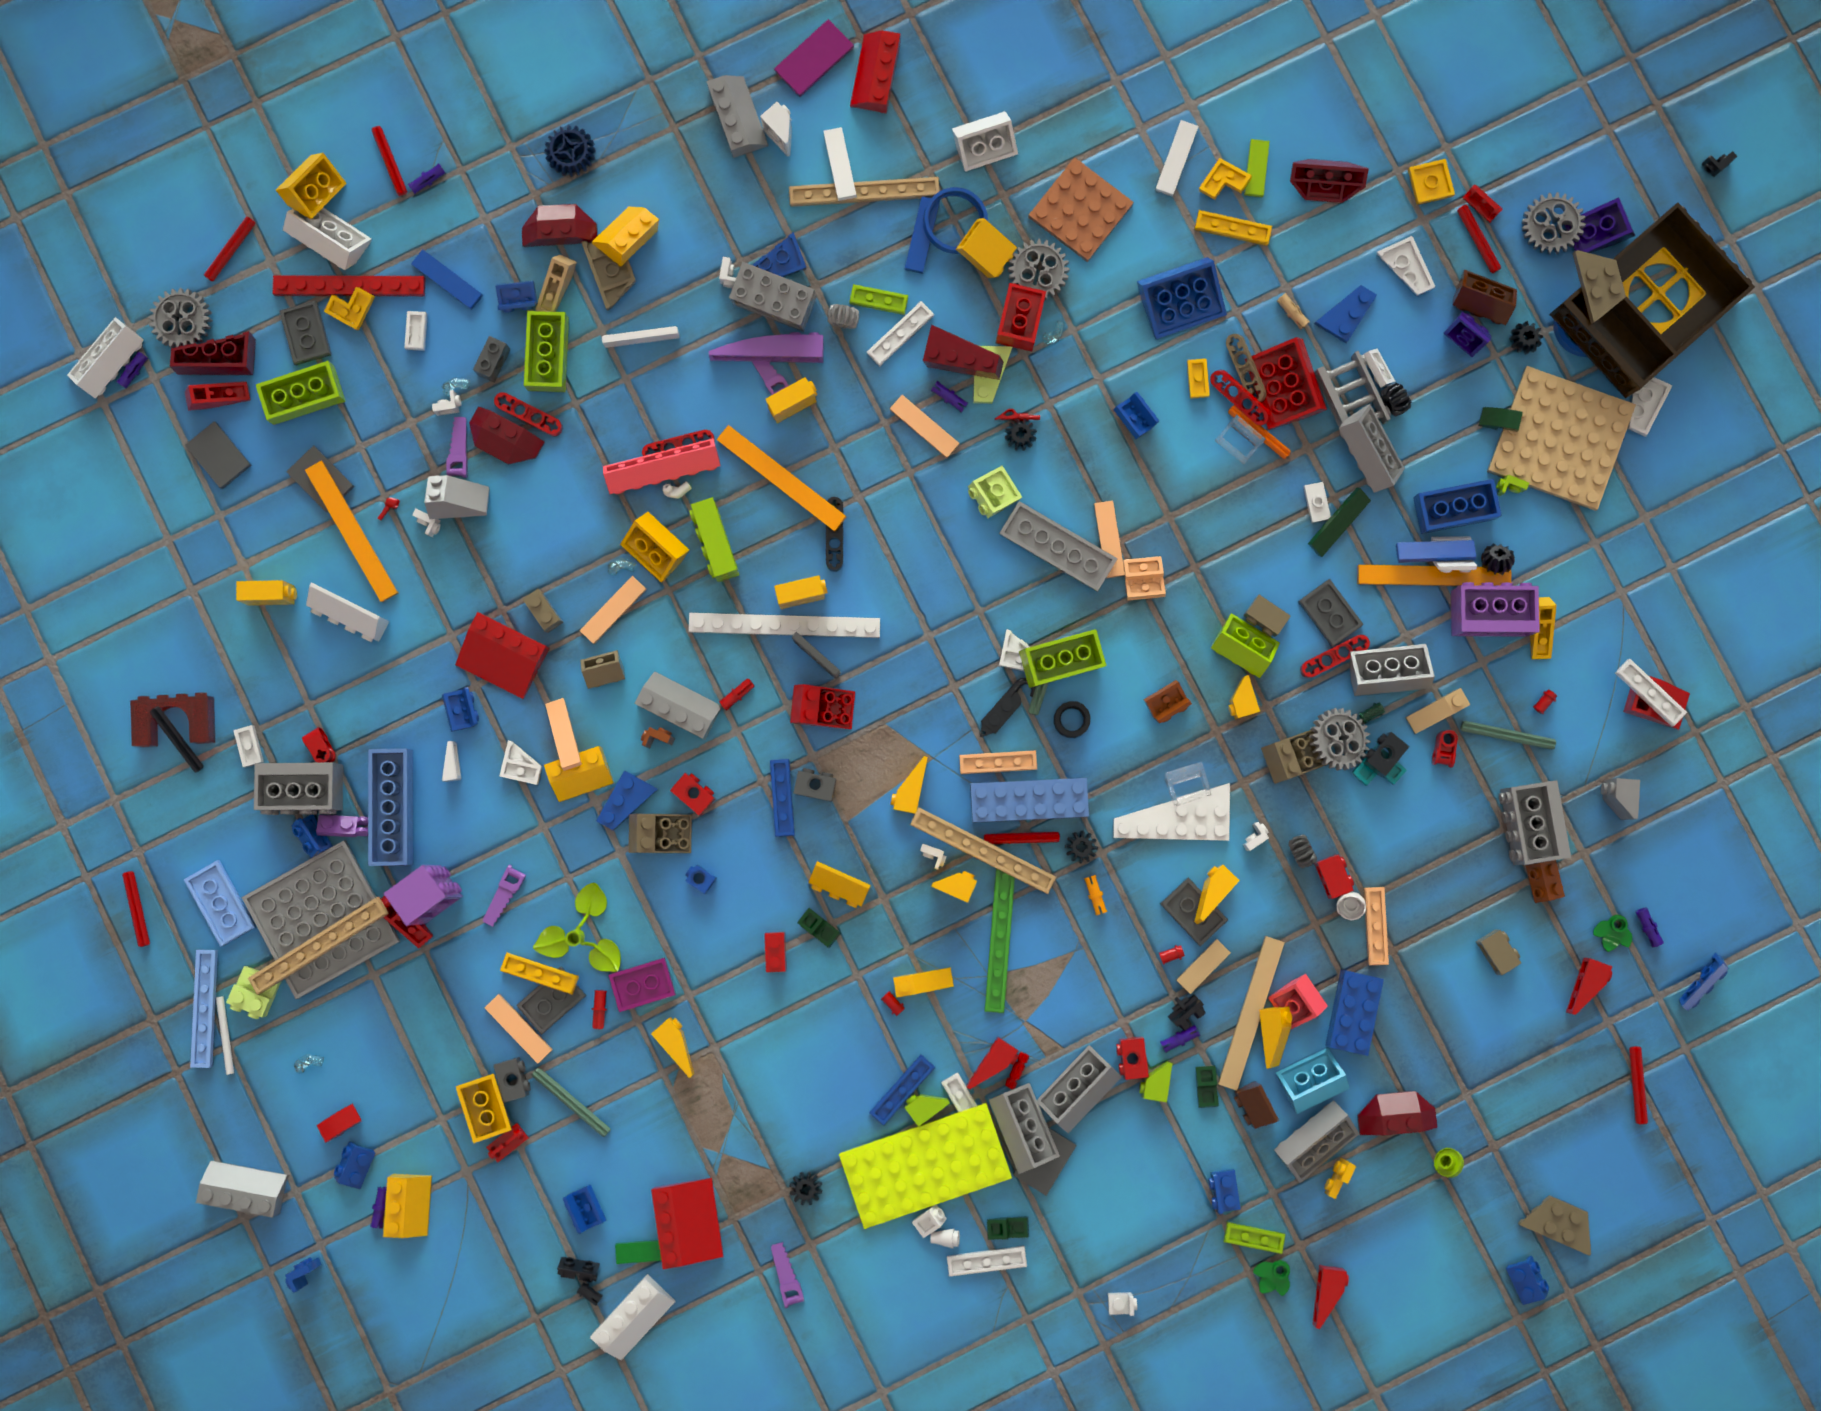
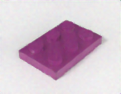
M665 958L609 975L619 1012L676 995Z

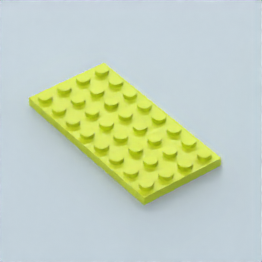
M987 1103L839 1153L864 1229L1012 1179Z

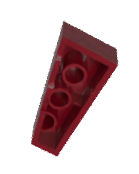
M931 324L923 362L927 367L1000 380L1004 363L1000 355Z
M247 331L237 336L229 335L219 340L211 339L201 344L193 343L171 348L170 367L177 375H253L256 339Z

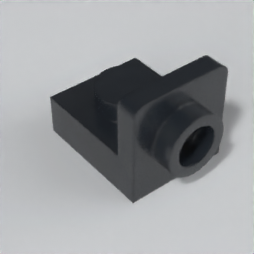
M1733 151L1727 156L1723 154L1717 160L1710 155L1702 165L1708 174L1715 177L1738 156Z

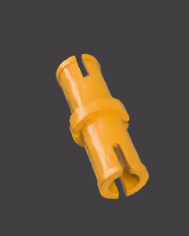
M1096 875L1091 876L1093 884H1091L1089 877L1084 878L1090 894L1088 897L1092 900L1095 915L1101 914L1099 906L1102 913H1106L1107 910L1102 898L1103 892L1099 889Z

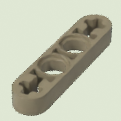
M1239 334L1229 335L1226 339V346L1243 387L1254 395V388H1249V386L1255 385V389L1261 391L1258 400L1260 402L1264 401L1266 390L1245 339ZM1234 338L1239 340L1237 346L1239 349H1243V351H1238L1237 347L1231 344L1234 342ZM1242 354L1247 357V362L1244 365L1238 363V358ZM1251 371L1254 374V379L1252 382H1247L1245 375Z

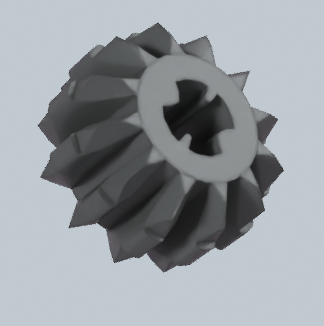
M1304 834L1296 836L1289 841L1288 845L1299 867H1309L1317 862L1316 854Z

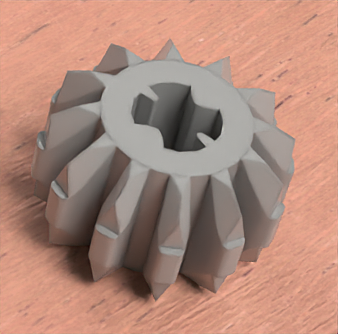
M833 304L828 310L829 324L844 329H854L857 327L859 311L854 307Z

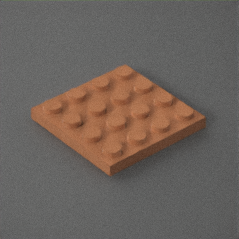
M1074 157L1028 217L1088 262L1134 202Z

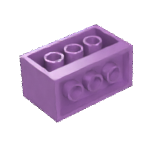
M1465 582L1462 585H1458L1457 588L1451 591L1452 636L1528 637L1539 633V586H1532V583H1520L1519 586H1513V583H1501V585L1493 586L1491 582L1481 583L1478 586H1474L1473 582Z
M422 865L383 893L406 926L428 923L463 897L460 893L462 891L461 887L457 882H452L449 877L451 876L450 872L445 866L442 867L441 865Z

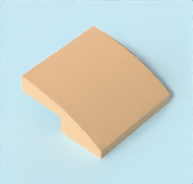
M1161 556L1123 560L1127 601L1165 597L1164 571Z

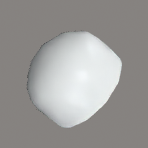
M1351 891L1338 898L1336 904L1337 913L1344 919L1351 921L1359 919L1366 911V902L1359 893Z

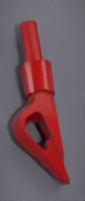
M1010 408L997 416L995 420L1019 419L1023 421L1027 419L1028 422V420H1040V415L1018 414L1015 409ZM1008 412L1013 413V415L1006 416L1005 414Z

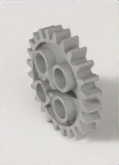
M1559 192L1556 193L1555 197L1548 193L1546 199L1541 195L1540 202L1534 199V206L1528 205L1527 209L1530 212L1525 211L1523 216L1526 218L1522 219V224H1525L1522 227V231H1527L1524 234V238L1530 237L1528 245L1535 243L1534 250L1541 247L1540 253L1548 249V255L1551 254L1552 250H1555L1556 254H1558L1560 248L1566 252L1567 245L1573 248V241L1579 242L1580 238L1577 235H1583L1584 231L1581 229L1585 228L1586 225L1581 222L1586 218L1583 215L1580 216L1583 209H1577L1579 202L1573 204V197L1566 200V194L1560 198ZM1561 208L1563 213L1560 215L1556 214L1554 209ZM1543 216L1546 221L1538 222L1536 217ZM1551 219L1553 223L1557 222L1556 229L1554 224L1550 225ZM1569 225L1571 230L1564 231L1561 226ZM1549 232L1553 235V238L1546 239L1543 234Z
M1038 239L1037 244L1030 240L1029 246L1024 242L1023 249L1017 247V253L1012 254L1014 260L1009 261V264L1012 266L1008 267V272L1012 273L1009 275V279H1015L1012 282L1013 284L1046 291L1045 300H1047L1048 294L1054 297V291L1060 293L1061 289L1059 286L1065 287L1066 283L1063 280H1068L1069 277L1065 274L1069 273L1070 268L1065 267L1069 261H1063L1066 254L1060 255L1061 248L1055 250V243L1048 246V240L1044 244H1041L1040 239ZM1043 254L1044 259L1036 285H1033L1039 260ZM1033 255L1037 260L1031 262L1027 257ZM1051 260L1055 265L1049 267L1045 262ZM1024 273H1029L1032 276V278L1026 280L1022 277V275ZM1043 278L1049 279L1050 283L1044 285L1041 283L1040 280Z
M179 288L178 293L174 289H171V294L165 291L164 298L158 296L160 302H153L156 308L150 309L154 315L148 316L150 320L154 321L149 326L155 328L151 332L157 335L156 339L162 341V344L165 346L169 344L170 348L196 343L197 339L203 342L201 336H208L205 329H211L207 323L213 321L210 317H207L212 312L207 309L209 305L206 302L204 303L205 299L201 296L199 297V294L196 292L192 293L189 289L184 291L182 288ZM174 306V310L169 313L170 307ZM193 306L192 312L187 313L188 309ZM174 325L173 329L168 331V327ZM192 325V329L187 332V327Z
M1334 708L1331 711H1325L1324 714L1318 716L1319 720L1313 722L1316 726L1310 728V730L1314 734L1309 737L1314 739V742L1310 743V745L1316 747L1312 751L1313 753H1319L1316 759L1323 758L1322 765L1329 763V769L1335 767L1336 770H1341L1342 768L1347 770L1349 767L1353 768L1356 767V764L1362 763L1361 758H1365L1364 756L1366 755L1364 752L1369 751V748L1365 745L1371 743V741L1366 739V736L1370 735V733L1364 732L1367 725H1361L1363 719L1357 720V713L1351 715V710L1344 712V708H1340L1338 711ZM1327 728L1331 730V735L1327 732ZM1349 743L1352 745V751L1349 749ZM1332 746L1335 749V754L1331 750Z

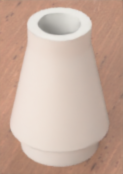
M948 1229L931 1233L932 1244L953 1249L954 1247H959V1231Z

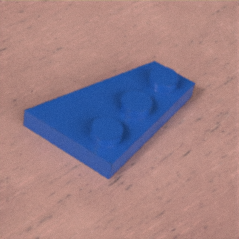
M794 232L753 264L755 267L781 277L807 269Z
M1360 285L1314 324L1347 343L1377 294Z
M624 770L596 821L611 830H615L629 817V814H632L658 789Z
M1717 953L1712 956L1714 962L1711 966H1705L1702 969L1700 980L1692 982L1679 999L1680 1004L1687 1011L1695 1008L1700 1003V998L1705 993H1710L1714 988V984L1727 975L1729 968L1723 958Z

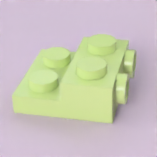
M1003 466L972 481L968 486L969 496L972 499H976L979 504V512L982 515H986L987 518L1003 511L1006 507L1022 498Z
M244 966L237 984L233 985L226 1003L230 1004V1009L241 1012L245 1010L249 1012L248 1016L251 1018L259 1019V1017H266L281 982L262 994L257 995L248 978L257 973L258 970Z

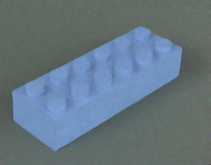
M368 749V866L413 865V750Z
M1087 778L970 784L972 823L1089 817Z

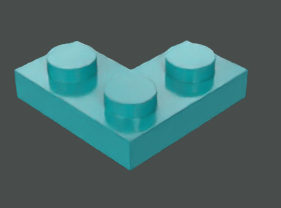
M1384 749L1381 750V756L1387 759L1389 753ZM1364 758L1362 763L1351 773L1367 786L1377 774L1363 763L1366 760ZM1397 762L1385 778L1393 785L1407 770Z

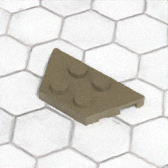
M583 241L581 243L604 305L608 311L636 283L635 276L629 260L620 267L592 243Z
M1577 250L1572 254L1592 324L1623 300L1626 295L1616 260Z
M1549 1195L1542 1201L1541 1205L1536 1206L1526 1218L1518 1222L1519 1225L1586 1255H1591L1587 1211Z

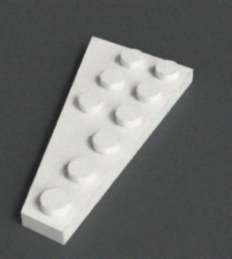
M1230 783L1114 818L1113 838L1229 841Z

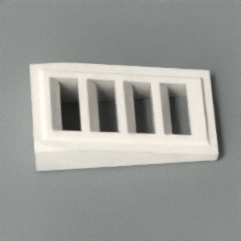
M453 741L447 742L442 776L443 782L461 780L457 743Z

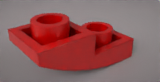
M352 1103L316 1126L325 1143L344 1134V1131L361 1123L362 1120Z

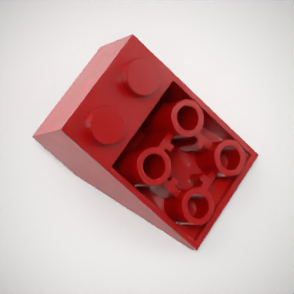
M1649 676L1684 710L1686 709L1690 693L1661 679ZM1630 688L1623 712L1671 727ZM1682 719L1671 728L1679 730Z
M806 684L794 685L790 723L852 729L855 691Z

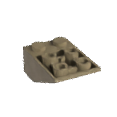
M1309 730L1261 748L1274 784L1328 765H1322L1323 758L1317 760L1316 758L1319 753L1312 752L1316 748L1310 745V743L1314 742V739L1309 737L1314 734L1313 731Z
M629 814V853H691L692 815Z

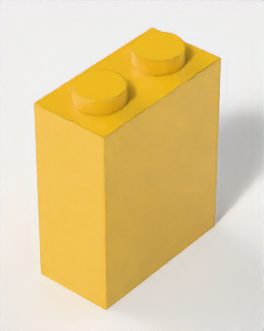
M981 218L975 221L956 250L986 277L995 278L1001 275L1006 262H1009L1014 257L1012 254L1017 247L985 218Z
M806 377L765 400L769 411L778 424L816 403L815 396H817V390L813 382H808Z
M819 575L774 586L780 609L824 600V594L828 593L825 580H821Z
M283 580L236 581V601L248 606L294 605V600L297 599V590L294 588V585Z

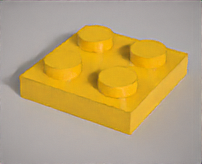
M1446 159L1408 168L1417 205L1450 198L1455 195Z

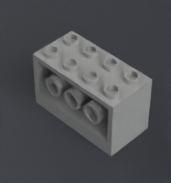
M745 262L741 264L729 299L735 306L802 332L805 330L817 298L814 289Z
M255 763L254 810L260 811V814L279 815V811L280 814L298 815V811L299 814L317 815V811H319V814L330 815L336 814V811H343V765L337 763Z
M1557 780L1500 789L1499 801L1500 804H1503L1504 809L1502 819L1507 826L1505 835L1507 842H1510L1509 858L1513 865H1527L1571 858Z

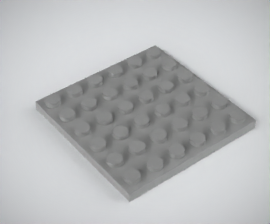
M344 840L241 898L276 961L376 898V895L347 841ZM381 918L285 978L295 999H299L401 941L392 925L384 918Z

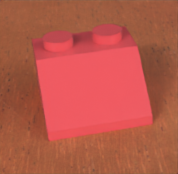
M1306 974L1292 980L1268 997L1274 1007L1290 1008L1292 1014L1291 1029L1318 1017L1328 1007Z

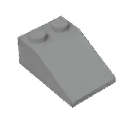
M448 475L430 476L427 481L424 501L429 519L485 516L487 515L490 488Z

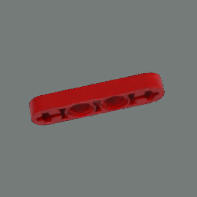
M1217 370L1210 376L1211 384L1250 420L1260 426L1270 421L1271 412L1229 373L1225 370ZM1222 375V381L1218 383L1217 376ZM1223 382H1225V383L1230 382V384H1228V385L1225 387V389L1223 388V387L1226 385V384H1224ZM1231 386H1235L1238 389L1237 396H1232L1229 393ZM1246 398L1252 402L1250 409H1246L1243 406V401ZM1258 407V409H1256L1257 412H1254L1252 414L1251 411ZM1263 412L1265 420H1259L1260 415L1258 413Z
M500 392L494 398V403L498 409L550 436H558L563 430V426L557 418L507 393ZM506 397V401L512 404L510 411V407L508 405L503 404L501 406V403L499 402L500 399H504ZM519 405L525 407V412L522 415L515 413V409ZM534 414L542 416V420L539 423L532 422ZM547 421L551 425H554L556 423L558 429H553L551 431V428L548 425H546L545 422Z
M700 430L647 444L642 449V455L646 456V453L651 448L653 451L659 450L657 446H660L661 451H664V447L668 443L673 444L675 448L681 447L685 439H691L693 443H697L694 438L696 436L700 440L707 434L708 437H711L710 439L714 438V441L715 437L710 430Z
M1357 635L1304 662L1300 667L1301 674L1306 678H1312L1350 659L1351 651L1367 650L1370 646L1368 637ZM1357 639L1360 641L1364 640L1365 642L1363 649L1361 646L1352 649L1351 646L1358 643ZM1340 647H1345L1348 649L1349 653L1347 657H1341L1339 655L1338 651ZM1325 655L1329 656L1332 660L1329 666L1323 665L1321 661ZM1318 663L1319 667L1312 670L1313 674L1310 672L1306 673L1307 664L1313 666Z

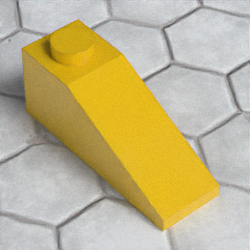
M1539 597V633L1530 636L1532 659H1551L1557 605L1550 597Z
M924 756L898 788L897 793L892 794L890 805H894L893 810L912 814L916 813L928 757Z
M1223 864L1219 867L1214 866L1207 873L1209 877L1204 881L1194 920L1196 924L1203 922L1240 881Z
M951 967L893 977L896 998L954 987Z
M1269 1007L1259 1010L1266 1068H1273L1280 1064L1292 1027V1014L1289 1007Z
M670 1017L651 1035L690 1078L694 1075V1070L685 1035L681 1029L683 1026L676 1018L672 1019Z

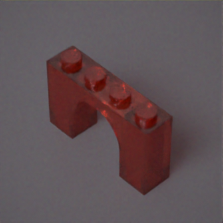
M195 693V696L188 697V694H176L175 698H169V695H157V699H150V696H138L137 700H130L131 740L133 747L158 746V723L150 714V710L156 706H159L163 712L173 707H179L186 713L189 720L190 743H215L214 697L208 696L207 693Z

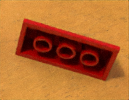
M880 30L864 34L850 107L887 114L901 44V33Z

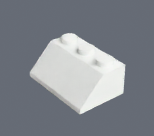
M1006 112L952 129L956 148L965 171L1018 154L1012 122Z

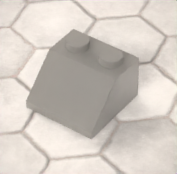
M1622 778L1604 780L1601 785V794L1607 805L1621 820L1638 819L1640 780Z

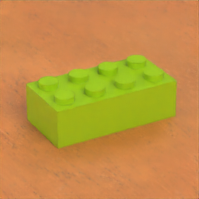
M527 311L524 387L527 391L566 392L569 317L566 312Z
M329 361L255 384L266 420L273 425L346 402L335 366Z
M713 497L691 504L692 510L689 513L694 524L698 525L695 531L700 542L704 543L701 549L706 561H710L707 567L712 579L716 578L718 582L739 576L740 574Z
M1096 629L1019 651L1029 688L1107 666Z

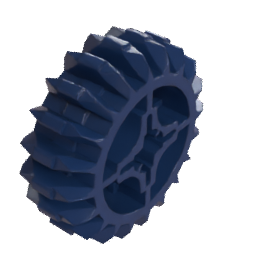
M568 125L567 130H564L560 126V132L554 130L555 136L549 135L548 139L550 142H545L547 147L544 150L547 155L546 160L550 162L551 168H555L556 173L561 172L563 176H566L569 172L570 177H573L574 172H576L580 176V170L586 172L585 166H592L590 160H595L593 153H596V149L593 147L595 145L594 141L590 140V134H585L586 132L583 128L579 131V128L575 125L572 130L571 126ZM569 139H576L581 142H571L569 141ZM568 145L570 149H572L571 153L573 157H571L570 153H568ZM583 153L582 157L577 160V157ZM559 160H569L571 163H563Z

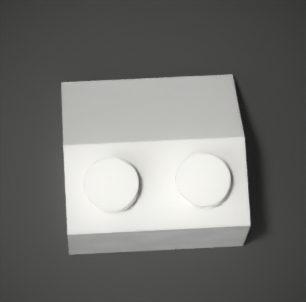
M776 102L760 116L762 128L788 157L791 154V113L785 105L781 106Z

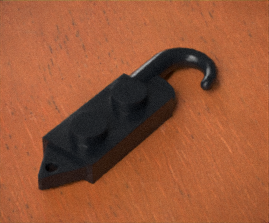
M1026 678L1018 679L982 719L980 737L992 733L996 734L1018 709L1022 701L1017 691L1022 685L1028 684ZM1036 686L1031 688V697H1033Z

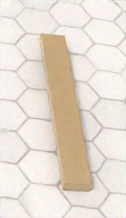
M939 177L854 182L857 198L838 201L835 184L789 186L790 207L920 199L922 196L932 198L940 192Z
M919 807L910 823L911 826L1046 894L1049 893L1056 876Z
M380 897L374 898L250 976L248 979L256 994H262L389 914Z
M1267 936L1264 938L1218 1081L1219 1085L1236 1091L1238 1089L1260 1021L1259 1010L1264 1009L1285 942Z

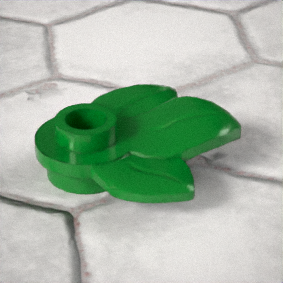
M1613 915L1608 921H1600L1594 928L1593 935L1602 937V945L1607 952L1614 950L1619 944L1629 948L1632 943V933L1627 929L1628 922L1622 915ZM1616 921H1619L1620 926L1618 928H1616L1614 925Z
M1276 1260L1273 1263L1264 1261L1254 1268L1253 1273L1261 1277L1259 1281L1261 1293H1269L1275 1289L1281 1296L1287 1293L1290 1287L1288 1279L1290 1267L1285 1261ZM1279 1266L1283 1267V1271L1281 1273H1277L1276 1271L1277 1267Z

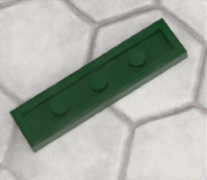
M1356 487L1309 541L1308 545L1318 556H1324L1371 502L1361 488Z

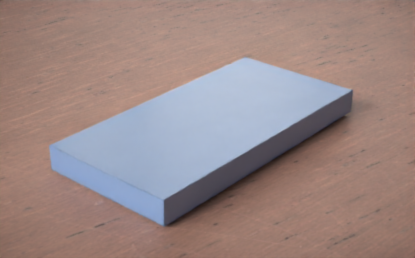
M220 860L211 863L184 879L220 947L256 928L253 919Z

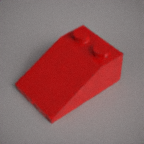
M1009 283L996 338L997 344L1033 351L1046 291Z

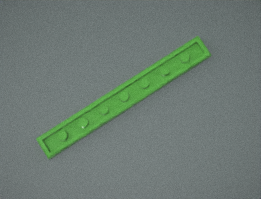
M996 869L985 1012L1004 1013L1015 878Z

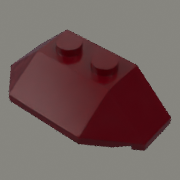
M1306 159L1292 163L1290 182L1305 200L1343 203L1360 190L1366 188L1369 168L1343 161Z
M577 204L538 206L522 227V246L582 244L581 242L583 241L592 243L598 236L597 223Z
M479 406L469 422L475 447L508 465L536 459L545 443L521 426L493 411Z
M1416 1091L1376 1094L1357 1115L1359 1135L1385 1136L1424 1132L1438 1128L1435 1107Z

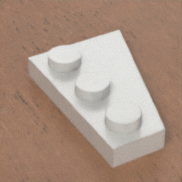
M1413 236L1376 253L1416 296L1435 288V284Z
M1653 377L1640 390L1633 393L1631 403L1636 404L1628 429L1646 437L1673 385Z

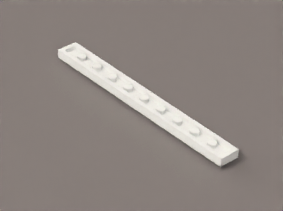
M689 613V633L793 636L798 632L801 636L880 638V618Z

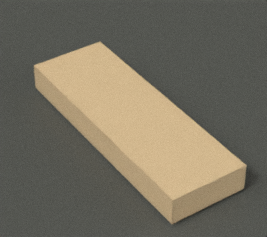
M1215 939L1176 981L1191 994L1231 952L1218 939Z

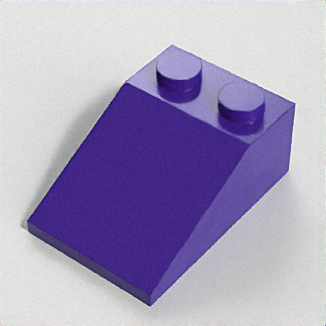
M1619 197L1581 214L1586 217L1585 220L1581 221L1586 225L1585 228L1581 229L1584 231L1583 235H1577L1580 238L1579 242L1573 241V247L1575 251L1592 253L1636 236ZM1565 224L1566 230L1570 231L1571 227Z
M1464 312L1444 332L1448 338L1471 357L1478 353L1492 337L1484 326H1479L1470 314H1465Z

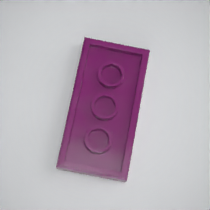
M828 19L774 68V71L801 97L854 48V45Z

